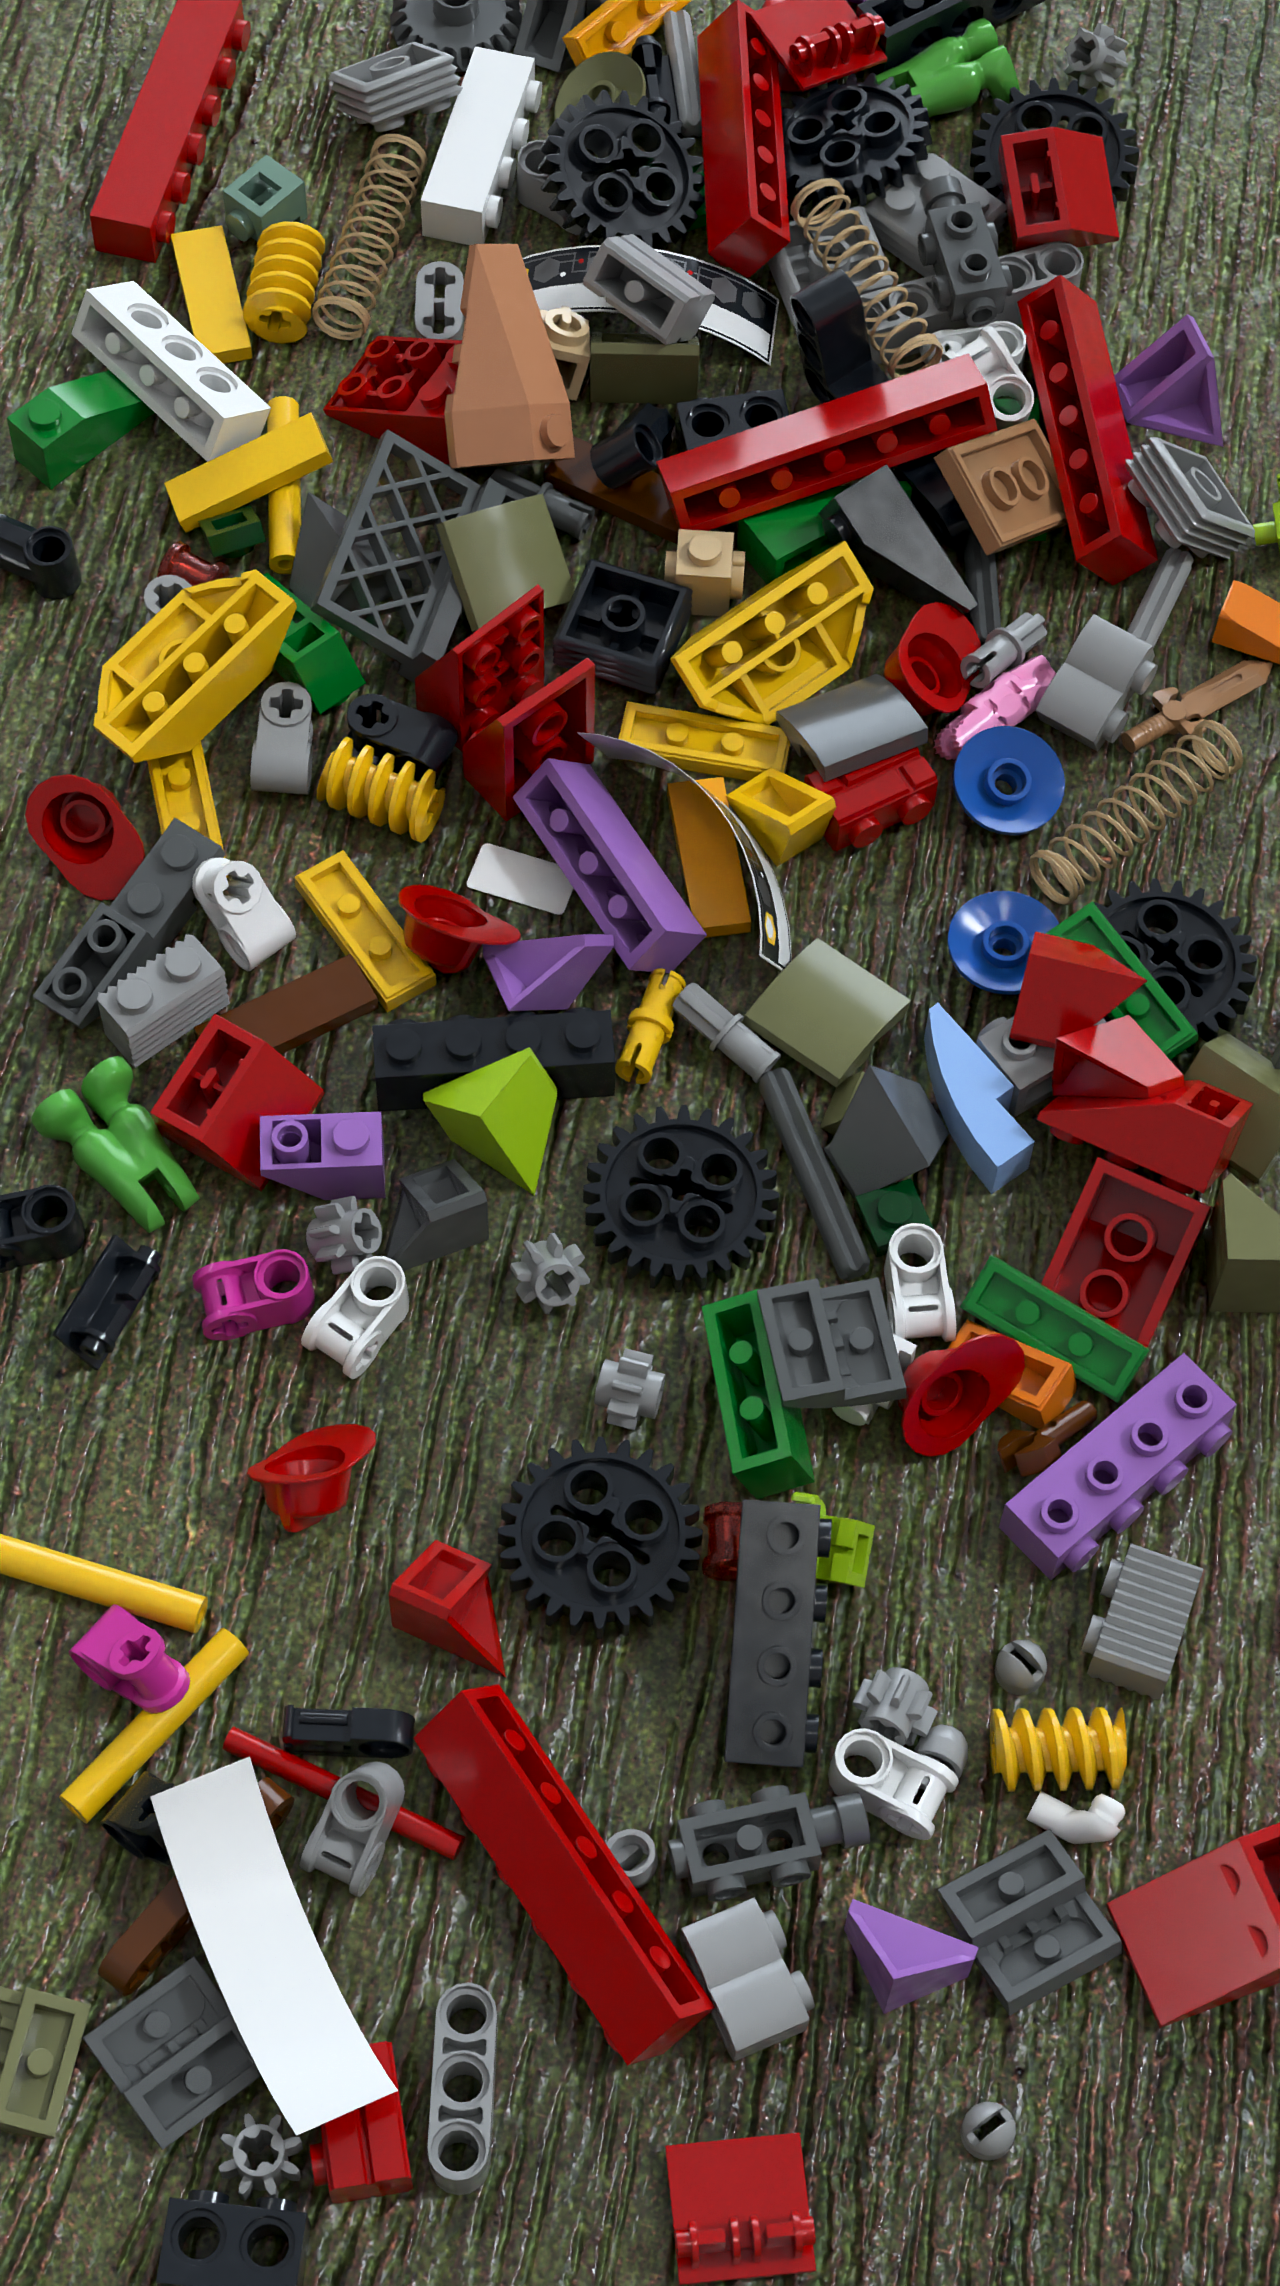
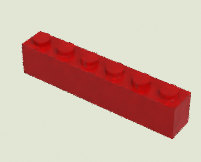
M177 0L90 213L95 251L156 263L163 243L169 244L171 242V234L174 233L176 224L175 212L178 205H184L189 197L191 188L190 174L194 165L200 166L204 159L207 131L209 127H216L219 121L223 90L231 89L236 73V57L239 51L245 52L249 44L251 26L249 21L244 20L242 0Z
M735 0L697 36L708 254L720 265L730 267L744 277L749 278L791 241L778 57L749 18V13L755 10L740 0Z
M1060 274L1017 301L1024 334L1026 335L1027 347L1076 561L1114 586L1156 562L1158 557L1146 507L1134 497L1128 487V482L1133 478L1125 467V460H1133V453L1097 302Z
M967 353L656 461L669 507L679 529L709 531L868 476L886 464L891 468L989 434L998 429L987 382L970 354Z
M496 1684L461 1690L413 1737L426 1757V1763L430 1772L443 1783L457 1804L464 1824L471 1832L477 1835L493 1859L500 1879L513 1890L529 1914L534 1931L543 1941L548 1943L565 1969L570 1986L580 1997L584 1998L601 2024L605 2039L611 2048L621 2055L627 2066L664 2054L716 2007L501 1686Z

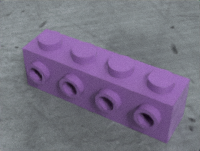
M547 758L512 797L604 934L613 935L614 949L629 970L651 972L654 969L664 968L665 973H670L707 936L590 764Z
M1183 1353L1010 1499L1004 1506L999 1528L1050 1580L1055 1578L1066 1567L1072 1572H1076L1098 1551L1100 1546L1096 1541L1111 1528L1117 1534L1127 1529L1143 1512L1144 1506L1141 1503L1156 1490L1161 1495L1170 1492L1187 1474L1189 1469L1185 1465L1200 1452L1206 1458L1211 1456L1229 1439L1233 1431L1228 1426L1237 1404Z

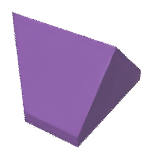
M1187 314L1114 375L1123 415L1128 423L1135 426L1223 447L1214 356L1195 319Z
M583 934L522 940L508 945L482 944L483 957L508 1011L565 1010L570 1007L614 947L613 935Z
M852 1899L844 1926V1931L883 2014L967 1978L979 1948L855 1899Z

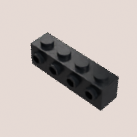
M578 1007L570 1009L565 1013L536 1015L528 1011H518L510 1013L505 1017L477 1019L469 1015H458L446 1021L416 1022L411 1019H397L386 1025H372L378 1112L426 1109L428 1107L423 1101L424 1092L529 1047L557 1087L556 1100L615 1096V1052L611 1010L595 1011L591 1008Z
M742 1500L724 1749L725 1762L803 1767L804 1753H816L819 1714H808L807 1703L808 1688H821L823 1649L811 1648L813 1622L825 1623L827 1584L816 1583L817 1557L829 1558L832 1519L820 1518L821 1505Z

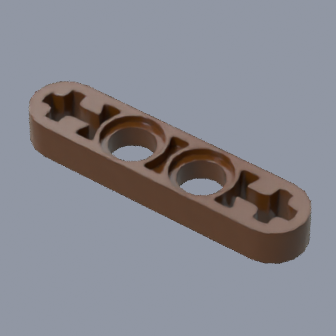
M266 1777L258 1782V1786L275 1833L290 1813L295 1798L269 1777ZM176 1875L113 1945L98 1969V1975L125 1997L132 1994L147 1980L194 1926Z

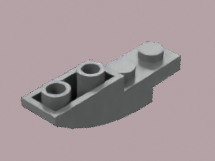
M174 818L110 907L102 902L99 904L32 997L81 1030L100 1016L97 1001L98 992L107 993L108 986L117 987L118 979L126 980L128 973L136 974L137 966L146 967L147 960L155 961L156 954H161L197 910L192 901L195 897L192 889V878L196 869L203 861L210 858H224L226 854L222 847Z

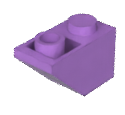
M381 1111L260 1116L261 1176L323 1200H334L349 1196H355L356 1199L385 1198V1159Z

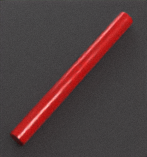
M235 1726L231 1728L223 1743L222 1749L241 1759L250 1756L253 1765L326 1800L329 1799L332 1788L341 1778ZM357 1785L356 1795L360 1804L367 1810L377 1811L380 1802L379 1795ZM402 1806L391 1828V1831L453 1861L457 1858L465 1841V1836Z

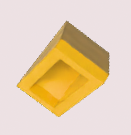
M772 767L726 795L729 805L776 867L821 840L837 807L832 796Z

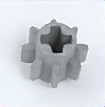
M1102 23L1096 25L1094 33L1081 27L1078 28V35L1064 49L1067 52L1066 57L1069 64L1065 74L1078 79L1079 86L1087 90L1093 86L1098 87L1099 82L1113 88L1115 80L1122 74L1124 69L1128 68L1126 55L1123 50L1128 45V42L1115 36L1114 29Z
M355 1196L331 1200L330 1204L314 1208L317 1218L313 1219L308 1225L306 1241L309 1251L316 1262L331 1261L332 1273L337 1275L353 1272L360 1262L373 1257L372 1253L379 1248L382 1241V1228L378 1217L372 1209H357Z
M550 1233L547 1241L532 1243L526 1240L524 1242L526 1250L521 1257V1262L510 1264L515 1277L522 1281L515 1289L521 1300L525 1304L537 1297L538 1303L545 1314H550L553 1307L565 1304L575 1306L576 1301L574 1297L577 1295L580 1285L590 1283V1278L584 1269L578 1266L585 1258L578 1246L572 1244L563 1250V1245L555 1233ZM554 1270L552 1275L546 1276L547 1272Z
M625 1348L623 1357H620L619 1362L605 1359L596 1387L594 1404L607 1407L608 1417L606 1423L635 1430L641 1416L651 1419L656 1418L663 1395L666 1374L652 1371L654 1355Z
M900 1667L889 1668L885 1672L880 1669L877 1670L873 1680L864 1679L852 1703L856 1708L862 1710L857 1721L861 1725V1729L866 1728L876 1731L901 1746L905 1744L913 1746L917 1735L927 1737L938 1712L928 1706L933 1694L929 1691L925 1680L915 1672Z
M249 2113L245 2114L244 2124L246 2128L237 2137L231 2134H223L221 2137L223 2146L233 2153L234 2159L225 2161L219 2166L223 2179H230L240 2175L242 2180L239 2184L238 2193L243 2201H246L252 2195L253 2190L267 2191L268 2197L278 2198L276 2187L285 2178L291 2181H299L301 2178L299 2169L289 2162L288 2156L298 2154L303 2149L300 2137L282 2139L283 2120L282 2116L278 2114L271 2119L269 2126L255 2124L254 2118ZM266 2145L271 2146L275 2159L274 2164L262 2162L256 2171L252 2170L247 2156L248 2152L260 2154Z

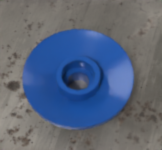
M997 726L977 733L963 746L953 768V787L962 809L978 825L998 834L1022 835L1041 828L1055 815L1063 800L1065 777L1059 758L1042 738L1022 728ZM995 782H1007L1012 788V794L1006 795L1001 793L996 788Z
M1013 891L984 893L966 902L954 915L947 937L948 952L957 971L976 987L996 994H1020L1035 931L1045 934L1057 926L1059 922L1044 904L1028 895ZM999 948L1008 949L1013 955H1000L995 950Z

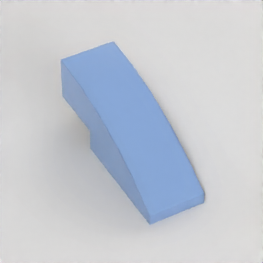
M937 1003L929 1009L924 1035L927 1067L936 1102L949 1133L966 1162L988 1191L993 1194L1028 1169L1035 1141L1008 1113L1014 1085L941 1005Z

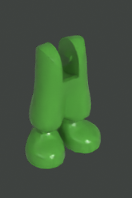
M985 18L970 22L962 36L942 38L926 47L908 61L876 75L879 85L889 77H894L896 88L905 84L910 85L912 96L920 94L923 107H927L929 117L959 111L972 106L977 101L980 90L984 88L988 90L993 99L998 98L1008 104L1010 88L1015 87L1020 91L1011 57L1004 45L998 46L997 33L993 25Z
M121 1056L109 1057L89 1071L83 1079L81 1086L84 1101L106 1123L108 1129H98L93 1124L84 1103L75 1091L71 1089L60 1090L41 1102L31 1117V1123L43 1137L71 1143L73 1146L72 1157L74 1162L106 1189L129 1215L150 1234L165 1226V1222L157 1206L143 1189L145 1185L156 1179L174 1204L183 1212L198 1202L200 1197L166 1145L146 1108L140 1104H130L128 1102L134 1078L132 1068Z

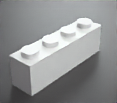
M475 46L461 85L463 89L457 96L421 198L422 236L466 245L484 244L489 228H498L503 210V197L500 196L503 188L510 190L513 185L516 172V158H514L516 150H520L527 143L529 134V120L527 117L529 112L537 113L542 95V82L535 81V58Z

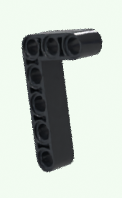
M836 268L790 297L804 374L809 387L821 404L890 381L889 377L872 360L861 297L852 280L842 269ZM947 448L891 467L890 470L898 481H907L912 487L911 502L923 520L943 542L950 544L972 530L934 459L935 456Z

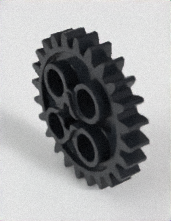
M855 73L847 78L846 84L839 85L837 80L828 82L827 89L811 88L809 89L810 96L806 99L797 95L791 97L793 109L781 108L787 198L795 196L811 182L832 178L840 182L845 190L844 195L850 199L856 198L860 206H866L868 194L874 193L881 199L886 198L885 187L890 184L898 188L904 187L902 174L917 175L919 172L917 161L928 159L926 146L932 144L927 107H923L920 94L912 96L910 85L905 84L896 88L894 77H889L879 85L876 74L871 73L863 83H857ZM832 186L817 189L805 198L801 206L808 204L814 198H816L818 205L822 200L837 195L838 189ZM843 200L839 210L845 209V200ZM829 202L824 204L819 210H823Z
M1051 78L1048 90L1041 91L1035 80H1030L1029 94L1023 95L1018 89L1012 87L1010 88L1009 104L995 98L993 100L992 114L982 113L980 128L973 132V149H971L970 167H974L972 181L1006 204L998 160L1000 136L1030 131L1028 130L1029 128L1058 127L1059 123L1064 120L1068 122L1067 130L1103 137L1116 214L1117 201L1126 202L1130 185L1135 184L1138 168L1136 166L1139 158V148L1134 147L1137 132L1135 129H1126L1128 120L1126 112L1112 115L1115 99L1111 97L1100 104L1096 102L1097 87L1095 86L1082 95L1078 93V81L1074 79L1069 84L1067 90H1060L1057 79Z
M602 90L595 101L587 94L583 95L576 106L569 104L547 131L549 136L540 148V151L546 156L539 164L538 171L550 176L541 186V190L557 194L549 209L551 211L565 210L568 216L564 220L562 227L567 229L576 224L580 226L582 230L579 242L582 244L591 236L598 238L597 245H601L607 237H621L634 234L653 249L665 250L671 242L676 244L698 218L696 211L705 201V197L698 192L705 183L704 176L695 172L704 160L703 157L688 155L689 149L696 141L694 138H679L677 133L683 124L681 120L669 125L663 121L666 115V107H660L654 114L648 111V99L644 95L636 106L630 104L628 93L625 90H622L614 103L606 90ZM634 143L640 145L644 151L638 149ZM586 148L592 150L597 157L592 156ZM648 191L654 193L659 200L654 199ZM600 196L607 199L611 203L612 207L605 204L601 200Z
M1152 878L1149 891L1142 893L1134 881H1130L1125 898L1113 889L1107 890L1104 906L1094 901L1093 903L1196 1030L1198 1035L1204 1041L1209 1042L1217 1038L1219 1028L1228 1032L1232 1031L1237 1014L1244 1015L1250 999L1248 996L1252 995L1256 983V977L1252 974L1257 963V956L1247 954L1252 937L1251 935H1236L1241 922L1240 917L1235 916L1223 920L1221 914L1225 904L1224 901H1217L1207 907L1202 904L1205 889L1199 888L1189 898L1183 896L1182 882L1178 880L1170 892H1162L1157 878ZM1148 928H1160L1163 931H1165L1166 934H1157L1150 931ZM1192 963H1204L1210 966L1211 969H1200ZM1196 1042L1186 1048L1188 1053L1194 1052Z
M681 1105L677 1119L670 1120L662 1106L657 1107L655 1123L648 1124L638 1113L633 1115V1133L631 1134L623 1128L615 1126L613 1128L614 1146L604 1143L598 1144L597 1160L600 1163H588L587 1180L590 1183L583 1185V1203L590 1205L585 1208V1223L589 1226H597L593 1230V1243L595 1247L610 1244L607 1260L610 1265L627 1258V1278L633 1279L645 1269L650 1272V1288L655 1289L663 1276H668L672 1278L675 1292L681 1291L685 1277H693L698 1288L701 1291L706 1290L707 1274L714 1272L724 1283L729 1282L731 1262L744 1270L750 1268L751 1254L749 1250L760 1253L764 1252L766 1246V1236L764 1233L774 1232L776 1215L772 1212L778 1210L779 1193L772 1190L776 1187V1170L764 1169L767 1166L768 1160L767 1150L762 1149L750 1152L753 1147L754 1134L749 1131L735 1138L733 1136L734 1119L731 1117L726 1119L719 1127L712 1125V1110L706 1108L698 1121L690 1120L687 1105ZM655 1159H666L674 1165L666 1169H656L648 1163ZM712 1175H723L729 1178L731 1182L722 1186L713 1185L706 1178ZM632 1182H638V1183H639V1184L630 1186V1183H632ZM679 1195H685L683 1201L677 1200ZM638 1210H648L653 1212L656 1217L648 1221H639L632 1218L630 1214ZM726 1210H732L729 1214L724 1213ZM696 1226H705L712 1229L715 1233L702 1238L690 1234L688 1230Z
M598 1437L594 1452L585 1453L581 1443L575 1439L572 1440L571 1457L564 1459L559 1452L550 1448L548 1449L549 1468L547 1470L532 1462L527 1465V1477L531 1485L513 1481L511 1484V1496L517 1503H503L501 1506V1519L509 1525L498 1528V1544L510 1548L500 1553V1564L502 1569H516L509 1577L512 1592L530 1588L525 1596V1609L527 1611L534 1610L544 1603L547 1605L546 1625L551 1627L562 1615L570 1617V1635L576 1636L585 1621L593 1623L597 1639L603 1638L607 1622H615L621 1634L628 1636L631 1617L637 1616L642 1623L651 1627L654 1621V1604L670 1613L674 1610L675 1598L670 1589L688 1593L691 1578L683 1570L694 1571L699 1568L700 1554L692 1550V1548L702 1546L703 1530L692 1525L699 1521L700 1508L699 1505H683L690 1495V1485L688 1482L670 1486L674 1478L673 1464H667L656 1471L652 1469L654 1455L652 1449L646 1450L636 1460L630 1457L629 1440H624L616 1453H608L604 1437ZM583 1489H594L602 1493L604 1498L596 1504L585 1505L579 1503L573 1496ZM558 1509L565 1512L567 1517L552 1515L551 1512ZM638 1518H647L653 1520L659 1528L651 1534L640 1535L629 1529L628 1525L631 1521ZM603 1531L611 1534V1538L602 1536L597 1543L589 1540V1535L598 1538ZM552 1539L565 1540L573 1547L562 1556H552L541 1549L545 1542ZM634 1557L639 1559L648 1558L650 1562L642 1565L636 1562ZM616 1569L623 1572L628 1579L618 1586L609 1587L601 1584L596 1579V1576L603 1570Z

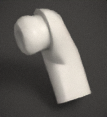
M1040 1791L1026 1820L1045 1830L1050 1829L1054 1835L1072 1844L1111 1841L1121 1831L1117 1826L1125 1816V1808L1118 1801L1104 1794H1099L1093 1799L1088 1811L1076 1810Z

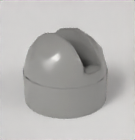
M1014 1640L1006 1644L1000 1650L994 1667L996 1680L1004 1690L1015 1695H1027L1036 1691L1042 1685L1047 1672V1660L1040 1646L1030 1640ZM1019 1653L1037 1671L1031 1675L1025 1665L1013 1654Z
M940 1724L931 1727L927 1737L919 1739L914 1752L939 1761L952 1770L959 1779L968 1759V1743L962 1732L953 1726Z
M626 1829L614 1834L606 1845L635 1888H639L649 1883L655 1875L658 1866V1855L651 1837L637 1829ZM644 1854L647 1856V1858L643 1860L640 1864H638L635 1868H633L631 1871H628L637 1862L640 1861Z
M995 2102L978 2103L968 2110L962 2121L960 2129L961 2140L966 2150L974 2157L986 2161L999 2159L1010 2150L1015 2140V2120L1011 2113L1001 2104ZM995 2115L998 2116L1004 2123L988 2134L983 2140L979 2141L973 2132Z

